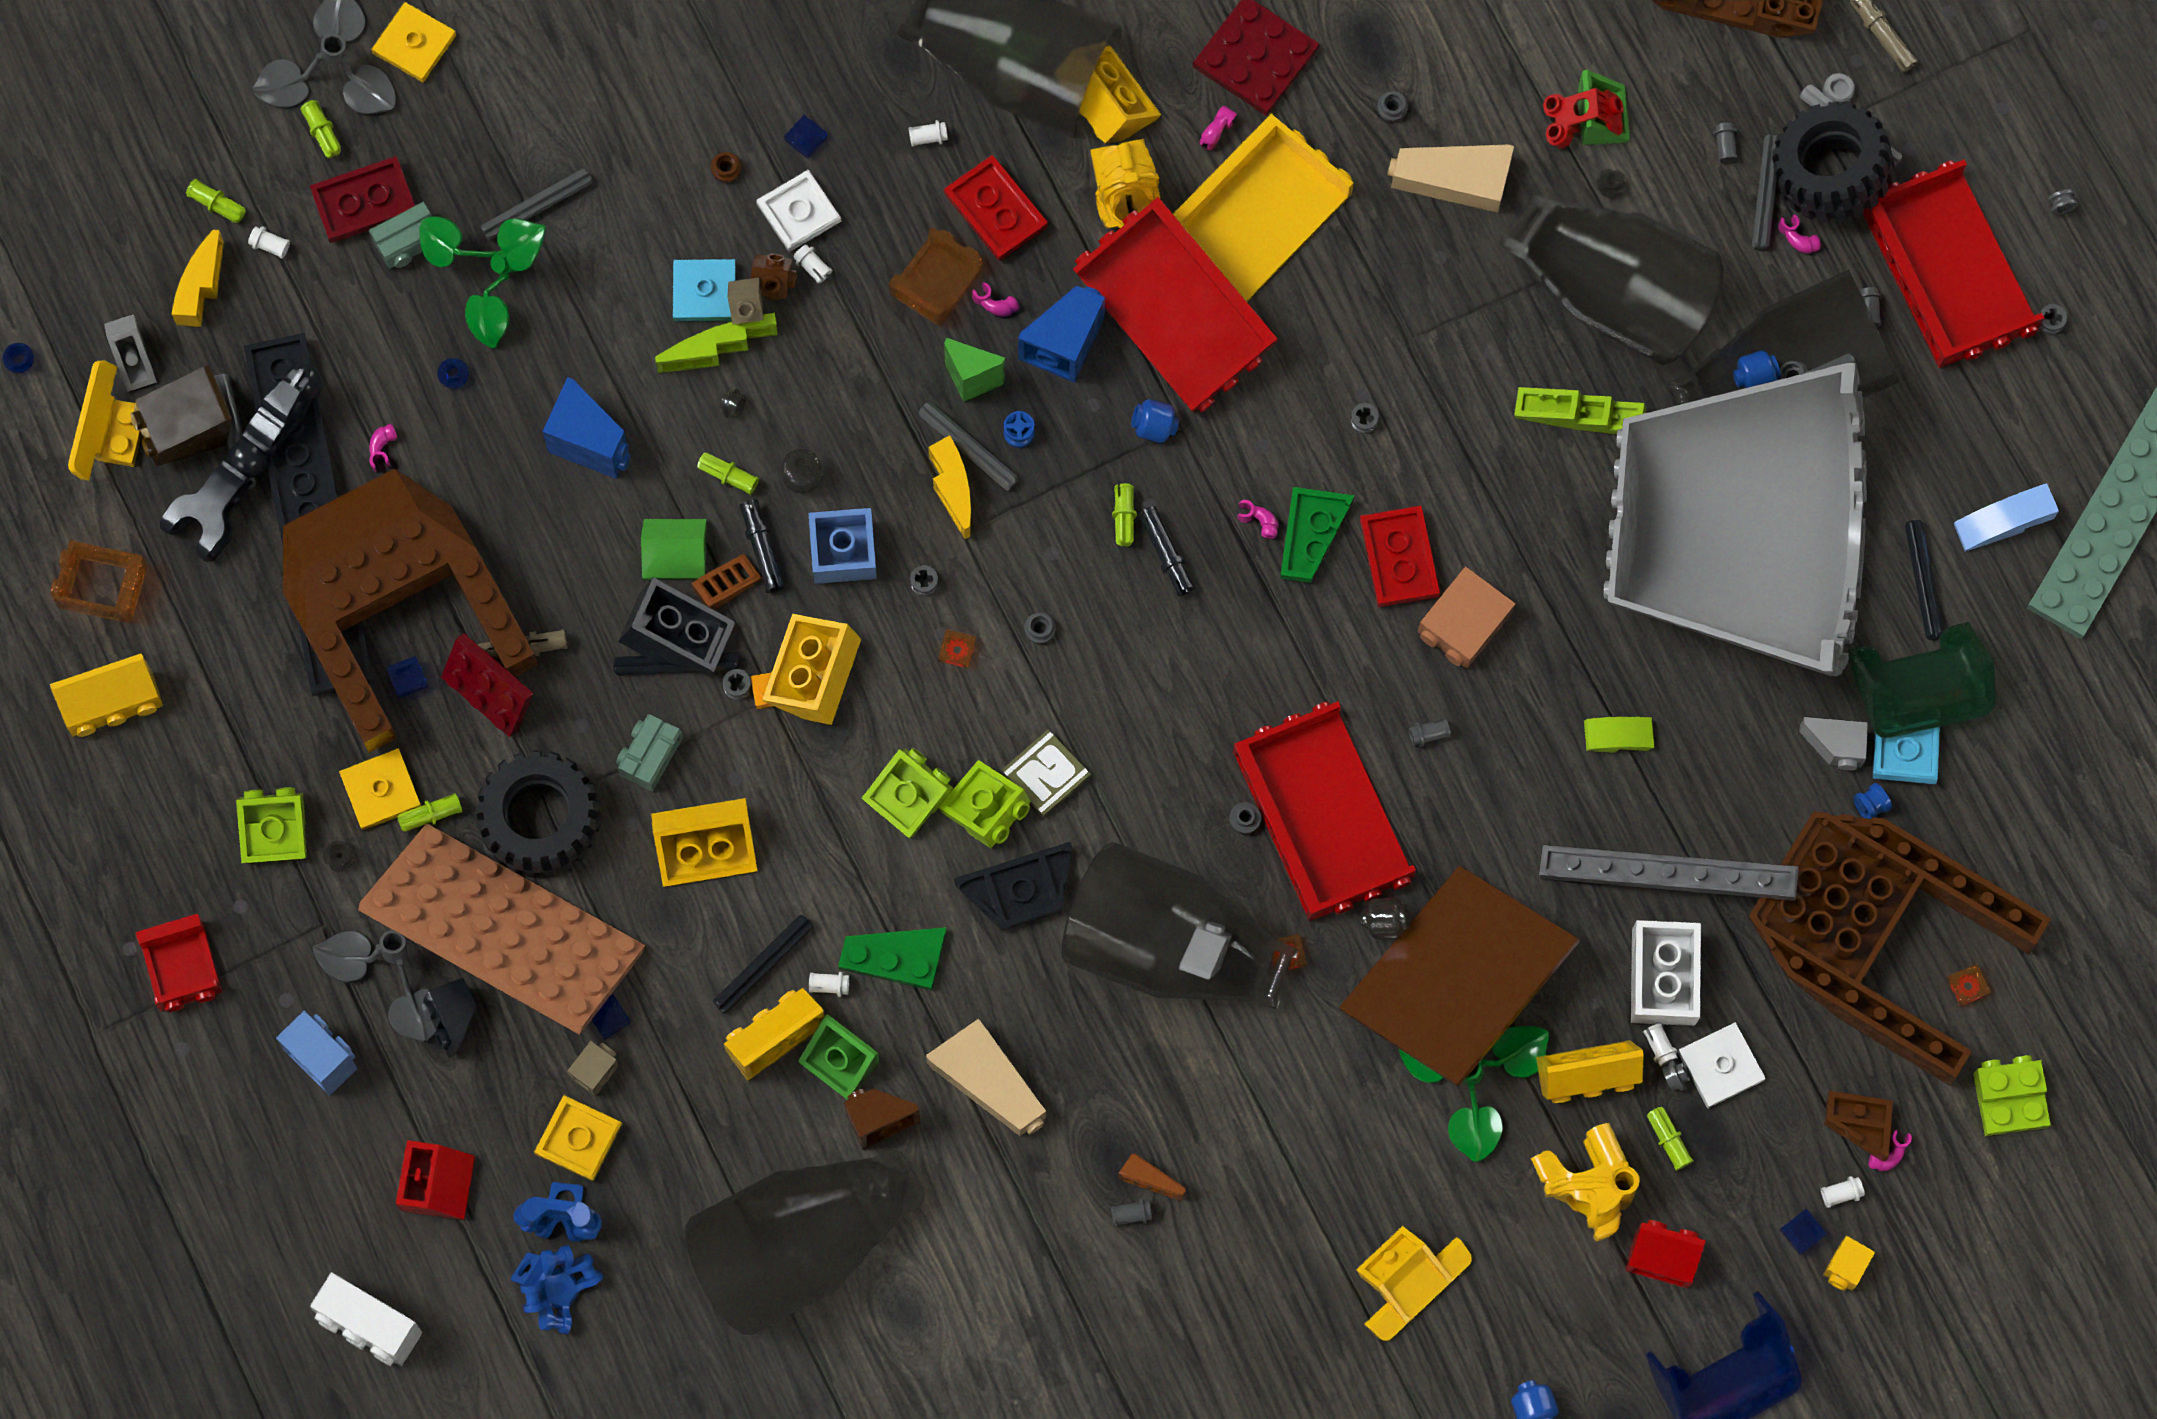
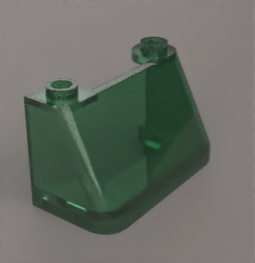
M1969 622L1953 625L1944 630L1940 636L1939 650L1881 663L1879 652L1872 646L1848 649L1849 664L1871 726L1879 737L1892 738L1983 717L1993 710L1996 702L1994 661Z

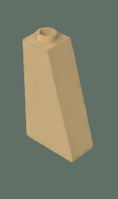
M1484 145L1400 148L1398 158H1391L1387 176L1393 177L1391 188L1498 213L1514 146Z
M979 1019L926 1055V1062L930 1068L1017 1135L1021 1136L1025 1132L1031 1135L1045 1124L1043 1120L1046 1118V1110Z

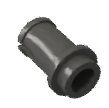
M1720 123L1715 126V131L1713 132V137L1717 138L1718 159L1723 164L1733 163L1738 160L1735 142L1737 129L1734 128L1733 123Z
M1863 288L1860 290V295L1857 296V301L1861 302L1863 328H1877L1882 325L1879 300L1882 299V295L1878 293V288Z
M1446 718L1421 725L1416 722L1413 727L1408 729L1413 746L1419 745L1423 747L1426 742L1451 736Z
M1140 1198L1139 1202L1111 1206L1114 1227L1143 1221V1224H1146V1220L1152 1219L1149 1200L1143 1201Z

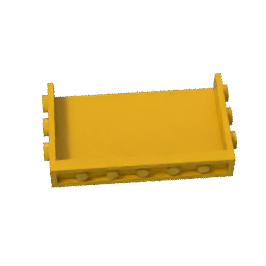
M1270 114L1173 215L1246 302H1248L1352 195L1353 182L1351 176L1345 170L1337 169L1329 163L1328 157L1321 150H1314L1310 147L1300 132L1297 130L1291 131L1274 115Z

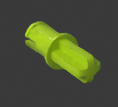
M318 101L306 102L300 110L311 128V136L317 139L326 157L338 156L341 153V146L332 131V122L326 119Z
M194 179L187 188L186 196L208 207L207 210L210 213L217 212L234 223L242 221L246 213L245 208L225 197L223 191H215L198 179Z
M704 453L697 465L698 469L722 480L721 484L726 485L728 483L749 495H752L759 482V477L735 467L736 463L731 462L729 464L709 453Z
M1120 484V486L1116 485L1114 487L1115 510L1112 512V518L1115 519L1116 544L1119 546H1131L1134 541L1133 519L1137 517V512L1133 506L1134 486L1131 484Z
M453 793L430 803L428 800L424 801L425 805L399 814L398 822L401 829L406 832L423 826L426 823L432 822L435 825L437 820L461 813L462 808L456 793Z
M1658 1107L1647 1114V1118L1660 1140L1658 1145L1664 1147L1674 1165V1169L1678 1171L1693 1163V1159L1680 1138L1682 1135L1681 1131H1676L1665 1109Z

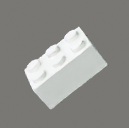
M1636 920L1632 929L1631 1023L1696 1025L1700 1018L1701 923Z
M333 1273L329 1275L310 1305L316 1313L314 1318L319 1321L321 1326L333 1333H336L338 1329L343 1331L342 1335L347 1338L346 1340L361 1350L365 1346L370 1347V1352L374 1354V1357L390 1367L393 1362L402 1367L422 1335V1331L414 1321Z

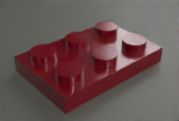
M397 156L309 185L330 244L369 231L415 206Z
M465 633L455 640L441 678L446 681L449 687L462 695L472 707L478 709L496 728L502 730L508 737H511L518 732L534 693Z

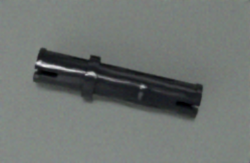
M752 499V504H749V501H745L739 505L747 528L745 535L748 540H751L765 585L766 593H773V588H775V591L778 592L785 588V584L783 583L768 536L770 533L769 526L764 523L758 500Z
M1148 507L1144 509L1146 514L1141 511L1138 517L1141 519L1162 562L1161 569L1164 574H1168L1178 597L1185 596L1190 593L1188 589L1190 591L1195 589V585L1192 583L1184 566L1186 561L1183 556H1179L1158 513L1157 507Z

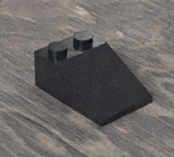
M653 577L640 592L618 642L645 657L712 674L725 648L735 621Z

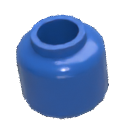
M1761 350L1740 357L1737 361V370H1733V378L1737 388L1743 387L1745 389L1777 381V379L1781 378V372L1776 357L1774 355L1770 356L1766 351Z
M1147 399L1142 404H1137L1131 419V427L1135 429V433L1139 438L1156 443H1163L1170 435L1174 436L1179 425V418L1175 417L1172 405L1152 399Z
M1532 1380L1517 1387L1519 1392L1511 1399L1517 1419H1555L1559 1410L1551 1388L1548 1385H1537L1536 1381Z

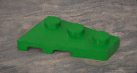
M1293 487L1280 579L1312 582L1355 495Z
M947 928L846 936L838 970L932 991Z

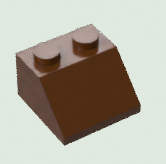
M864 1088L848 1095L849 1100L844 1102L846 1117L862 1150L921 1123L917 1104L876 1089H871L867 1092Z

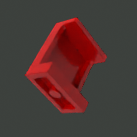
M198 913L135 932L138 944L144 954L155 995V1005L160 1011L175 1012L183 1009L186 1003L197 1001V1003L208 1002L215 999L216 994L222 993L205 927Z

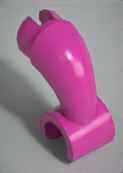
M1223 105L1216 114L1214 121L1202 133V138L1200 139L1201 147L1207 144L1206 150L1214 149L1224 127L1228 130L1232 127V121L1237 116V113Z
M1797 215L1791 217L1793 227H1788L1784 222V218H1781L1778 229L1782 234L1786 235L1788 242L1793 248L1804 254H1811L1820 249L1821 243L1818 236H1802L1796 232L1799 225Z
M987 283L982 284V288L987 294L986 296H979L973 289V301L976 304L982 305L993 315L1008 317L1019 309V303L1013 296L1007 297L1006 300H992L990 298L991 288Z
M388 424L385 427L381 426L372 434L369 445L371 455L369 460L374 472H377L375 462L379 459L385 460L387 468L390 467L387 455L381 450L383 446L388 444L387 442L395 441L397 438L392 424Z
M1249 500L1239 502L1240 508L1250 510L1249 514L1240 513L1237 515L1240 522L1248 523L1255 517L1260 521L1262 527L1261 535L1264 538L1274 539L1277 537L1279 524L1273 513L1263 507L1254 506Z
M1897 1130L1890 1135V1146L1893 1149L1889 1152L1887 1161H1880L1870 1155L1869 1167L1879 1171H1888L1898 1165L1903 1158L1905 1148L1911 1142L1912 1136L1910 1133L1906 1135L1905 1143L1900 1144L1896 1140Z

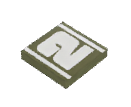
M1049 730L1045 731L1001 770V773L1007 779L1025 790L1031 800L1030 804L1043 818L1091 777V774Z

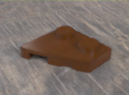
M1829 1090L1826 1099L1824 1125L1880 1161L1886 1162L1889 1156L1893 1101Z

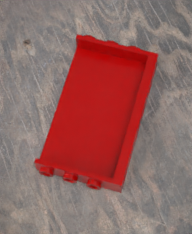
M1965 159L1956 163L1953 160L1941 164L1937 170L1928 174L1926 171L1919 172L1912 176L1910 181L1899 184V182L1891 183L1888 185L1889 190L1883 198H1877L1878 204L1871 210L1869 208L1863 210V217L1938 368L1964 358L1966 361L1974 360L1981 356L1984 350L1992 347L1994 350L2001 349L2010 344L2012 339L2019 336L2022 339L2029 338L2039 331V327L2044 320L2042 313L2033 314L1963 175L1967 166Z
M1157 197L1139 213L1137 210H1134L1122 220L1124 226L1117 232L1113 230L1107 232L1098 241L1101 245L1092 253L1089 250L1082 253L1075 260L1077 265L1073 270L1087 287L1098 290L1105 297L1106 310L1190 410L1194 413L1199 409L1202 413L1215 402L1213 396L1221 390L1226 393L1239 382L1237 376L1245 369L1250 373L1263 362L1260 357L1279 341L1161 199Z
M1328 701L1320 703L1312 708L1313 712L1303 716L1300 713L1293 714L1285 718L1283 724L1274 728L1271 725L1259 728L1254 732V736L1234 743L1233 747L1235 759L1309 922L1334 911L1337 915L1347 912L1353 908V903L1363 899L1365 902L1376 900L1383 895L1382 891L1393 887L1394 890L1405 888L1412 883L1411 879L1414 878L1416 872L1414 865L1409 866L1342 721L1339 714L1341 709L1339 701L1332 704Z

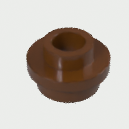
M722 152L716 155L711 162L712 175L721 182L735 180L741 173L739 158L729 152ZM730 165L732 169L728 172H723L721 167Z

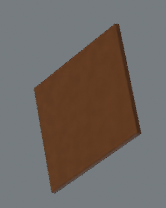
M1458 866L1340 1005L1339 1009L1459 1087L1580 941L1577 937L1463 867Z

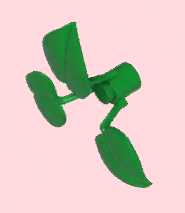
M427 217L421 221L419 227L420 244L425 258L432 265L437 267L449 266L453 263L455 254L459 256L490 257L491 268L500 274V277L484 290L483 296L472 295L468 299L465 308L466 322L472 334L484 345L490 348H497L509 325V310L500 297L490 296V294L503 281L509 280V274L526 270L532 266L541 250L546 225L519 218L508 219L502 223L498 231L497 241L501 249L500 251H470L458 248L462 241V233L454 222L444 217Z
M1517 1026L1507 1029L1492 1046V1050L1499 1060L1487 1061L1482 1059L1463 1081L1469 1088L1472 1109L1462 1108L1457 1110L1449 1120L1448 1133L1454 1146L1472 1162H1480L1488 1157L1498 1145L1502 1134V1121L1496 1109L1493 1107L1478 1109L1475 1084L1479 1083L1483 1078V1068L1499 1067L1504 1064L1506 1072L1512 1077L1527 1078L1538 1072L1536 1057L1546 1055L1549 1040L1547 1030L1535 1026ZM1399 1049L1404 1065L1416 1079L1424 1083H1437L1443 1079L1441 1075Z

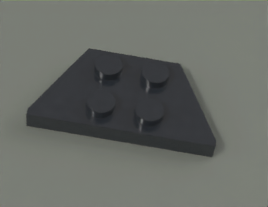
M1067 842L954 878L955 886L1001 931L1061 913L1064 904L1072 844Z

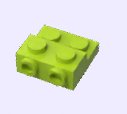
M911 748L910 751L899 749L861 798L908 838L914 837L931 813H935L938 810L940 804L954 789L948 784L951 778L939 768H935L934 771L924 764L927 758L915 748Z
M978 760L938 808L942 814L964 827L969 835L991 849L996 843L1001 844L1007 839L1010 832L1009 827L1016 819L1022 820L1028 814L1031 800L1023 788Z
M295 787L276 789V795H264L263 790L244 791V797H239L236 800L241 862L252 863L305 859L307 851L303 792L295 793Z
M2030 1055L2016 1057L2012 1059L2013 1064L2001 1065L2000 1060H1989L1982 1062V1068H1978L1973 1073L1985 1136L2044 1129L2051 1126L2045 1098L2047 1088L2041 1060L2033 1061Z

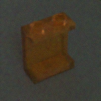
M932 227L928 231V239L900 276L895 274L889 282L890 295L940 327L982 272V259L980 254L969 246L964 248L956 243L955 238L947 231H938Z

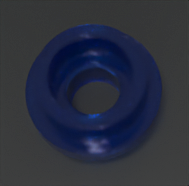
M14 343L5 349L3 363L10 372L24 373L32 367L34 353L28 345ZM17 356H24V360L22 362H14V359Z
M450 358L440 364L437 375L443 386L456 389L467 382L469 371L467 365L462 360ZM455 368L458 370V373L455 376H449L447 374L448 371Z

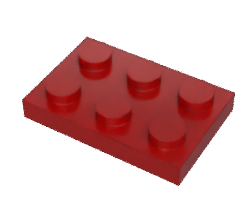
M993 155L944 188V195L999 262L1048 228V222Z
M1422 505L1360 516L1377 606L1383 607L1439 597L1440 591Z

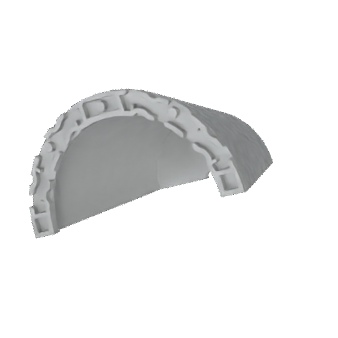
M1845 363L1623 419V428L1617 431V447L1621 448L1620 459L1615 460L1614 476L1618 478L1617 490L1613 489L1611 498L1612 508H1617V516L1615 520H1610L1609 537L1613 539L1612 550H1608L1606 556L1607 569H1610V579L1604 583V599L1608 600L1611 605L1828 676L1841 675L1849 659L1848 653H1843L1844 645L1853 643L1858 610L1854 609L1856 598H1860L1866 530V518H1863V504L1867 501V460H1865V450H1862V442H1858V436H1865V418L1862 391H1858L1860 379L1856 364Z

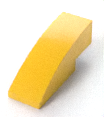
M212 230L190 259L181 277L172 309V316L176 325L201 327L204 299H217L224 245L219 230Z
M949 435L928 447L929 458L939 473L937 477L933 478V487L963 538L967 539L970 537L971 530L970 490L962 459Z

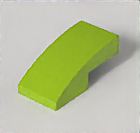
M1603 717L1584 720L1586 751L1615 753L1620 749L1649 751L1654 748L1652 717Z

